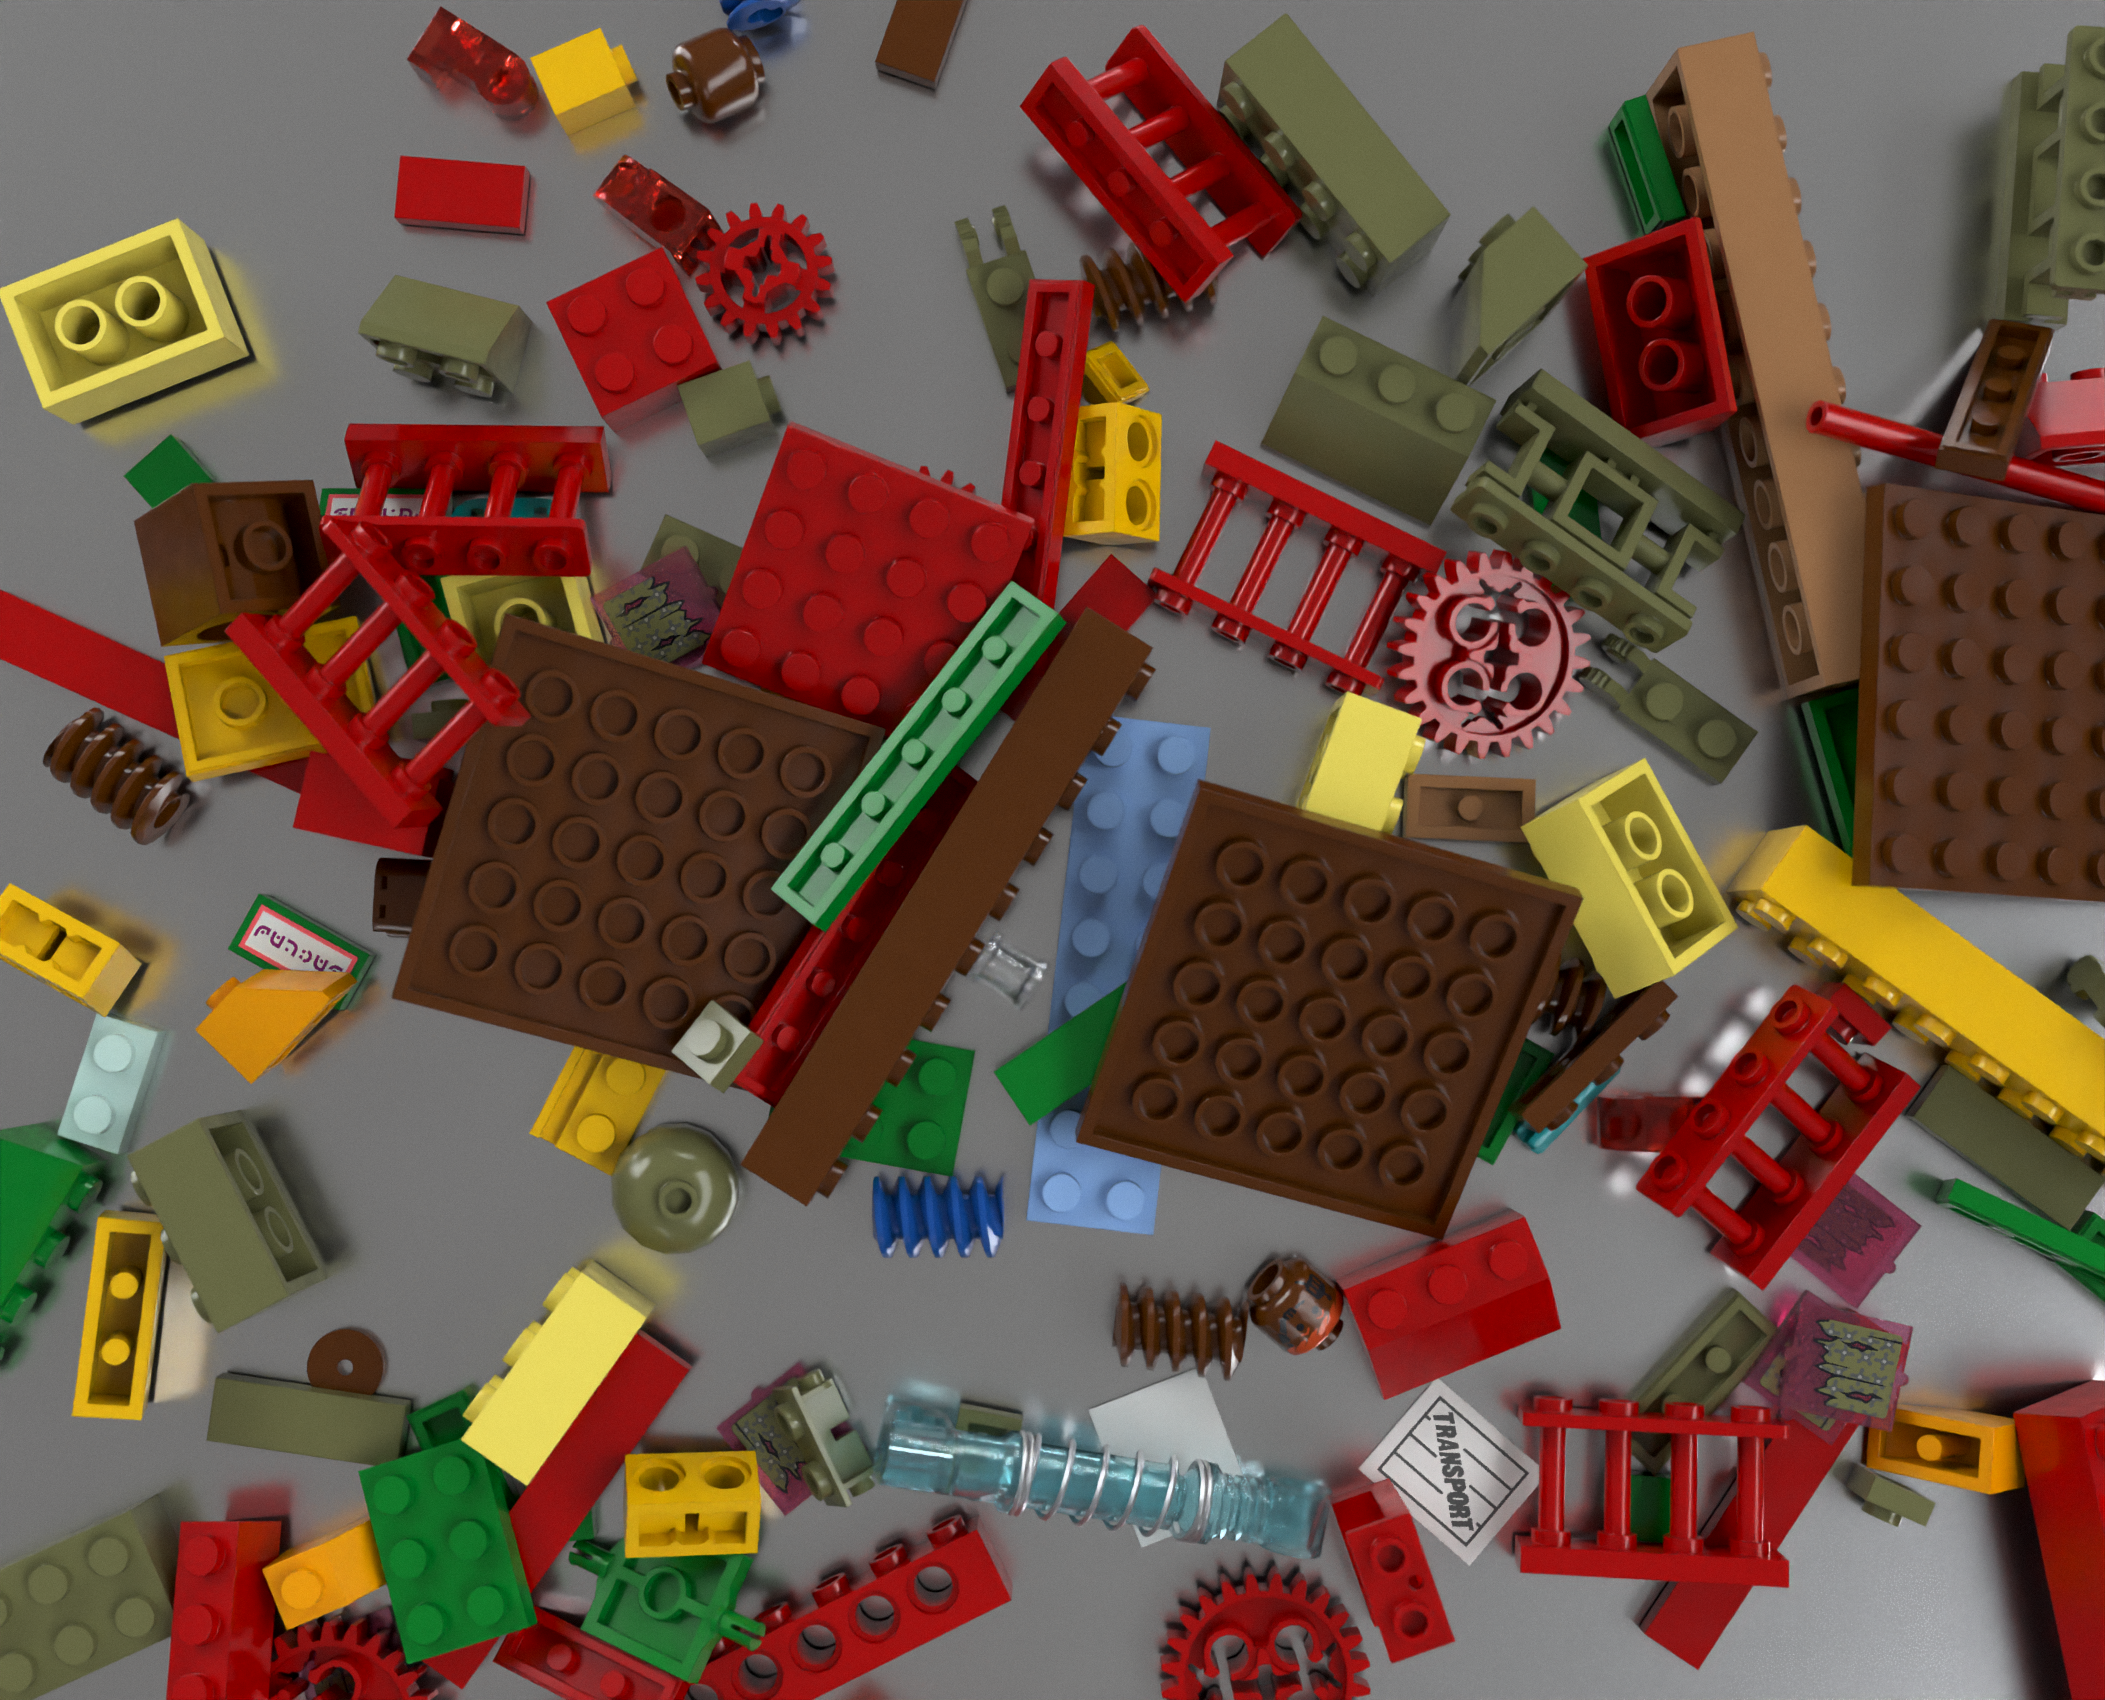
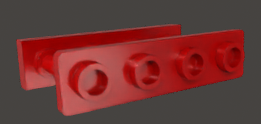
M1144 25L1136 26L1130 30L1105 64L1106 72L1086 80L1067 56L1051 62L1019 106L1184 303L1199 296L1233 258L1234 255L1228 247L1247 238L1259 254L1266 255L1275 249L1302 218V211ZM1124 92L1146 118V121L1127 129L1104 101ZM1165 141L1188 169L1169 178L1147 153L1146 149ZM1204 189L1228 216V218L1212 227L1206 223L1187 200V198Z
M349 423L344 442L356 488H361L353 516L325 515L321 518L319 532L328 565L341 553V550L323 531V527L331 518L359 523L367 521L385 534L393 546L389 553L403 569L410 570L417 575L590 576L593 562L586 522L583 519L576 518L581 492H609L612 474L604 426ZM389 488H425L419 515L381 516ZM452 491H490L484 516L446 517ZM517 491L554 492L549 517H511Z
M1215 440L1201 473L1202 476L1211 480L1208 487L1213 492L1173 574L1171 575L1158 568H1153L1147 581V585L1157 592L1153 601L1182 616L1187 617L1192 609L1213 619L1214 621L1210 628L1234 642L1245 644L1247 638L1250 637L1269 646L1271 649L1268 657L1287 668L1302 672L1306 664L1328 675L1325 684L1343 695L1348 691L1359 696L1363 692L1374 696L1380 691L1385 678L1367 670L1407 585L1414 586L1417 580L1424 583L1422 575L1426 572L1437 574L1447 552ZM1245 497L1268 507L1266 516L1270 520L1228 603L1195 587L1235 503H1243ZM1302 525H1305L1326 535L1323 543L1327 548L1286 631L1252 613L1292 531H1300ZM1361 552L1383 563L1380 571L1384 573V576L1345 657L1342 658L1309 641L1350 557L1357 558Z
M331 518L323 527V531L341 550L340 555L283 616L278 614L266 615L241 612L227 627L225 633L393 829L427 827L444 809L429 792L432 788L430 780L487 721L494 726H522L531 715L518 701L521 693L515 683L501 671L489 668L476 653L475 649L478 647V643L473 635L457 621L450 618L447 619L432 602L435 598L432 588L414 572L403 569L389 553L393 546L384 533L367 521L359 523ZM361 573L384 602L325 664L318 663L303 645L306 642L303 634ZM403 622L427 650L367 713L360 712L345 694L347 691L345 682ZM446 671L470 700L410 762L403 761L387 743L389 740L387 731Z
M1798 985L1790 986L1781 999L1773 1005L1764 1021L1743 1048L1732 1058L1729 1066L1701 1102L1694 1107L1684 1124L1663 1151L1652 1161L1649 1169L1636 1184V1190L1644 1197L1677 1218L1681 1217L1690 1206L1723 1235L1709 1253L1724 1266L1762 1291L1765 1290L1921 1088L1908 1073L1866 1052L1856 1061L1826 1032L1827 1028L1838 1016L1839 1009L1831 1001ZM1809 1052L1841 1082L1819 1112L1811 1107L1786 1083ZM1769 1104L1802 1133L1779 1163L1746 1135ZM1729 1155L1762 1183L1740 1214L1736 1213L1706 1186Z
M1553 1395L1534 1396L1533 1406H1518V1420L1523 1426L1540 1427L1538 1526L1531 1528V1536L1515 1535V1563L1520 1573L1789 1588V1560L1777 1549H1770V1541L1763 1539L1764 1438L1789 1439V1425L1778 1418H1771V1408L1756 1405H1731V1416L1705 1415L1704 1404L1665 1402V1414L1662 1412L1639 1413V1402L1635 1400L1604 1398L1599 1399V1409L1573 1408V1398ZM1566 1428L1605 1430L1604 1530L1597 1531V1540L1571 1538V1530L1564 1528ZM1632 1431L1671 1433L1670 1533L1663 1534V1543L1637 1542V1534L1630 1532ZM1698 1435L1737 1437L1736 1537H1730L1729 1547L1703 1546V1537L1697 1535Z

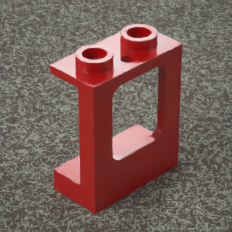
M1387 1478L1329 1498L1370 1619L1374 1627L1378 1626L1391 1664L1455 1642L1411 1513L1390 1479Z

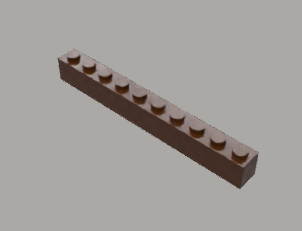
M1085 608L740 1164L742 1167L806 1207L813 1201L817 1193L827 1199L830 1197L849 1166L839 1160V1157L852 1137L861 1143L865 1141L883 1111L873 1104L886 1082L897 1088L917 1057V1054L907 1048L919 1028L923 1027L932 1032L952 999L942 994L955 971L966 977L986 944L976 938L989 916L1000 922L1017 896L1020 889L1010 883L1023 861L1034 867L1054 836V833L1044 827L1056 807L1059 806L1068 812L1084 788L1088 778L1078 772L1091 751L1101 757L1105 754L1122 726V723L1112 717L1123 699L1127 696L1137 702L1155 673L1156 669L1146 663L1151 656L1153 647L1090 608Z

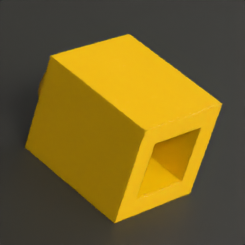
M601 28L530 58L553 112L567 136L636 107L627 85L638 81L623 45L610 48Z

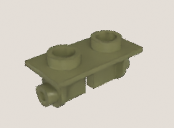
M817 1368L797 1379L801 1388L800 1391L797 1386H781L772 1389L778 1406L774 1408V1416L784 1436L790 1442L796 1441L805 1459L806 1464L802 1466L801 1470L805 1483L812 1495L818 1501L824 1500L826 1506L849 1507L852 1505V1502L846 1490L849 1489L852 1497H856L872 1489L876 1484L871 1475L876 1469L856 1429H852L834 1439L830 1429L848 1420L850 1416L832 1377L825 1378L821 1369Z

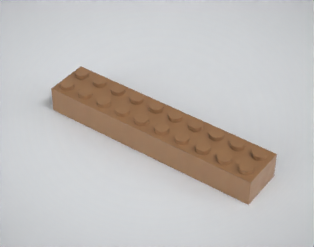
M1753 31L1677 48L1647 91V97L1686 212V216L1680 222L1692 217L1701 218L1737 407V412L1723 423L1744 513L1746 514L1745 518L1787 698L1791 699L1859 684L1866 492H1862L1856 468L1861 462L1860 446L1810 433L1806 428L1808 411L1816 401L1823 400L1842 406L1846 399V385L1840 368L1832 365L1827 344L1831 337L1830 316L1826 306L1823 303L1817 302L1812 280L1816 274L1815 252L1812 244L1808 240H1803L1797 217L1801 212L1802 205L1800 189L1795 178H1788L1783 157L1787 145L1785 125L1780 115H1773L1768 91L1772 84L1770 61L1765 52L1758 51Z

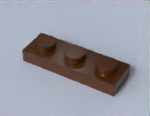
M1663 980L1622 996L1595 1022L1590 1033L1577 1047L1571 1046L1507 1110L1524 1128L1536 1133H1540L1545 1127L1549 1131L1557 1129L1577 1110L1578 1104L1574 1099L1591 1082L1595 1086L1601 1085L1619 1070L1624 1063V1058L1620 1054L1637 1037L1644 1041L1663 1027L1670 1018V1013L1666 1009L1679 996Z

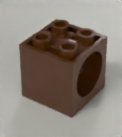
M313 480L191 483L134 520L161 647L230 642L232 640L225 633V630L241 612L266 615L278 614L283 616L327 569L329 565L319 532V524L322 517ZM338 597L322 615L341 606L340 598Z

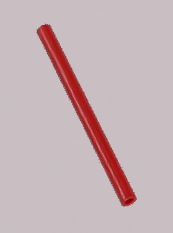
M1818 400L1811 406L1806 418V428L1810 433L1935 467L1938 449L1944 436L1823 400ZM2016 455L2012 457L2004 481L1956 473L2105 515V481Z

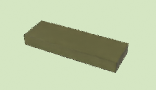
M1941 1065L1905 1115L2042 1216L2066 1230H2071L2105 1182L2103 1176L1950 1065Z
M1732 1288L1629 1400L1639 1402V1413L1662 1412L1665 1414V1402H1692L1704 1404L1705 1415H1711L1785 1334L1739 1291ZM1632 1431L1631 1454L1653 1475L1671 1458V1433Z
M223 1372L215 1377L206 1441L376 1466L404 1457L409 1422L406 1416L410 1413L412 1401Z

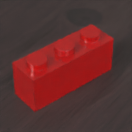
M181 1521L166 1700L269 1699L275 1600L262 1569L279 1556L281 1521Z

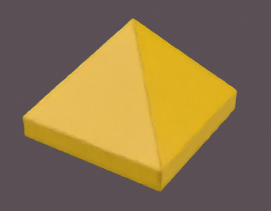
M1110 341L1087 351L1082 385L1086 401L1095 404L1110 402L1127 404L1144 396L1150 390L1147 383L1114 342Z

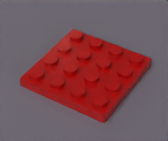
M791 421L786 428L701 663L801 703L885 728L884 735L889 737L1010 583L1033 526L1034 518Z

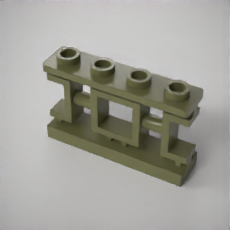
M2075 26L2067 35L2065 65L2044 63L2040 67L2039 72L2021 71L2012 80L1995 319L2050 327L2055 331L2067 325L2069 299L2091 301L2096 298L2097 294H2105V27Z
M1541 368L1509 395L1500 412L1502 417L1495 427L1521 445L1508 472L1506 473L1488 460L1469 476L1465 484L1467 486L1466 490L1456 497L1450 510L1467 522L1473 532L1491 539L1517 557L1526 569L1544 576L1571 595L1580 607L1595 612L1621 630L1630 642L1657 653L1685 637L1693 624L1690 619L1693 617L1697 607L1672 590L1684 562L1700 572L1719 560L1725 550L1722 544L1737 535L1746 514ZM1546 447L1569 463L1562 476L1539 461ZM1526 485L1549 500L1542 515L1518 499ZM1581 489L1623 518L1610 545L1568 517ZM1649 521L1671 535L1668 537L1664 548L1643 535ZM1631 558L1651 572L1645 587L1623 573Z

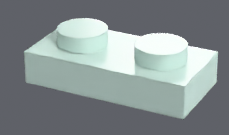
M110 1013L106 1017L96 1014L57 1135L115 1154L127 1152L166 1031Z

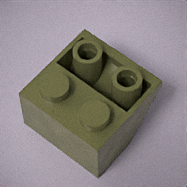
M395 275L362 318L358 333L377 349L376 357L394 364L393 372L422 382H431L432 374L455 379L454 387L490 398L494 389L514 394L532 321L518 305Z

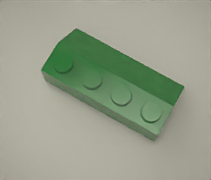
M43 1122L0 1130V1343L10 1326L18 1325L33 1307L37 1299V1292L32 1290L43 1270L51 1269L66 1251L70 1237L65 1233L76 1214L84 1213L97 1198L103 1185L98 1176L108 1161L76 1141L58 1136L57 1130ZM0 1346V1361L2 1360L3 1355H4V1352H5V1349L2 1348L1 1346Z

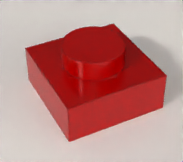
M1824 982L1815 992V994L1831 1001L1839 1009L1838 1016L1827 1028L1826 1032L1844 1045H1848L1852 1041L1854 1044L1875 1046L1892 1028L1845 982Z

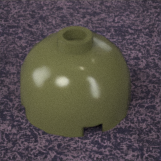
M686 1123L660 1124L647 1130V1133L637 1137L631 1145L629 1143L620 1153L611 1176L612 1207L622 1229L641 1246L663 1254L691 1253L713 1243L729 1226L739 1202V1174L728 1150L709 1131Z

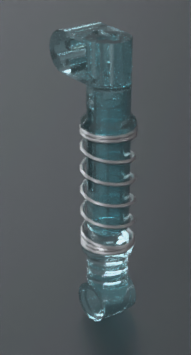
M887 1402L885 1404L872 1468L879 1485L966 1498L971 1501L991 1502L998 1512L1007 1513L1010 1516L1014 1514V1516L1018 1517L1025 1508L1034 1509L1039 1519L1047 1521L1055 1513L1068 1514L1073 1524L1079 1527L1090 1518L1102 1520L1107 1529L1115 1532L1124 1524L1136 1525L1142 1536L1150 1537L1157 1530L1163 1529L1169 1530L1177 1542L1194 1545L1197 1543L1207 1545L1214 1538L1223 1539L1226 1536L1228 1540L1232 1541L1242 1539V1542L1251 1544L1257 1541L1258 1545L1272 1552L1303 1559H1317L1321 1557L1332 1498V1490L1314 1482L1284 1476H1273L1265 1482L1263 1479L1253 1477L1248 1480L1247 1476L1235 1475L1233 1478L1232 1474L1224 1473L1218 1463L1208 1462L1207 1460L1195 1459L1189 1466L1187 1473L1182 1476L1179 1474L1178 1458L1176 1455L1171 1456L1167 1464L1144 1460L1142 1449L1136 1452L1135 1458L1111 1455L1108 1444L1103 1446L1101 1453L1076 1449L1074 1438L1069 1441L1067 1447L1043 1444L1040 1433L1034 1437L1031 1431L1025 1432V1430H1009L1002 1437L988 1435L984 1432L976 1433L957 1430L945 1412L925 1405L908 1402ZM1041 1510H1042V1511H1048L1049 1513H1048V1514H1042ZM1075 1516H1080L1084 1518L1079 1520L1076 1519ZM1109 1521L1118 1522V1524L1111 1525ZM1173 1522L1178 1523L1181 1536L1177 1535ZM1142 1526L1150 1527L1152 1529L1150 1531L1144 1530Z

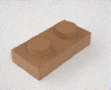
M1406 774L1404 780L1402 838L1529 844L1521 826L1535 818L1536 779Z

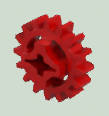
M751 203L749 209L750 219L741 221L734 212L729 211L726 213L730 229L725 234L714 228H710L707 231L712 244L715 246L714 251L704 250L697 252L696 258L700 265L710 270V272L695 277L696 284L700 292L713 293L703 302L710 316L725 311L720 324L726 333L731 334L742 325L744 337L749 344L754 345L760 331H767L773 344L780 345L782 338L781 329L790 327L792 332L800 338L805 335L801 322L805 315L819 321L824 316L816 302L817 297L832 298L834 293L832 284L821 278V276L835 272L832 258L823 255L817 256L827 247L822 233H816L806 237L810 228L808 218L801 214L791 224L788 223L787 213L782 204L775 206L771 217H763L758 204ZM757 237L755 241L751 242L750 244L746 245L741 249H738V247L746 241ZM788 242L792 243L806 259L807 269L801 268L799 263L788 261ZM772 261L778 276L768 275L764 285L760 284L759 288L753 273L763 274L767 265H771ZM724 279L730 280L734 286L743 287V308L737 305L727 294ZM789 299L794 300L787 307L779 311L773 312L774 308L778 307L779 305L783 304Z

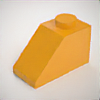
M263 969L242 983L234 976L220 986L206 1001L205 1004L212 1012L195 1030L252 1084L278 1066L358 981L349 972Z
M1890 1403L1885 1418L1874 1416L1869 1418L1866 1468L1986 1494L2025 1487V1470L2016 1426L2012 1418L1965 1409Z
M370 1516L288 1549L262 1569L286 1630L342 1608L387 1584Z

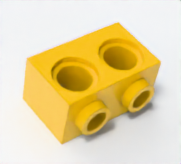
M1119 402L1079 407L1063 537L1107 546L1159 541L1162 414Z
M9 883L0 896V960L97 1014L106 1017L142 963L119 942Z
M755 1451L625 1454L623 1490L625 1558L758 1553L761 1494Z

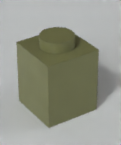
M750 360L677 385L696 442L706 458L778 433L772 415L782 412V408L770 375L758 378Z

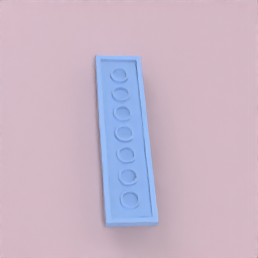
M1112 717L1122 723L1115 738L1102 757L1091 751L1078 773L1088 778V781L1074 802L1048 1034L1128 980L1197 780L1205 781L1211 728ZM1089 1085L1037 1122L1026 1221L1153 1235L1161 1165L1076 1142L1075 1129L1091 1086Z

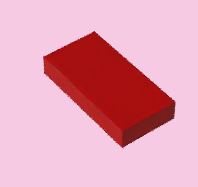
M400 156L394 218L400 224L524 234L530 172L526 166Z

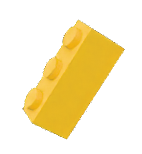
M105 1210L97 1219L72 1416L142 1420L148 1407L167 1252L161 1241V1230L164 1228L157 1214Z

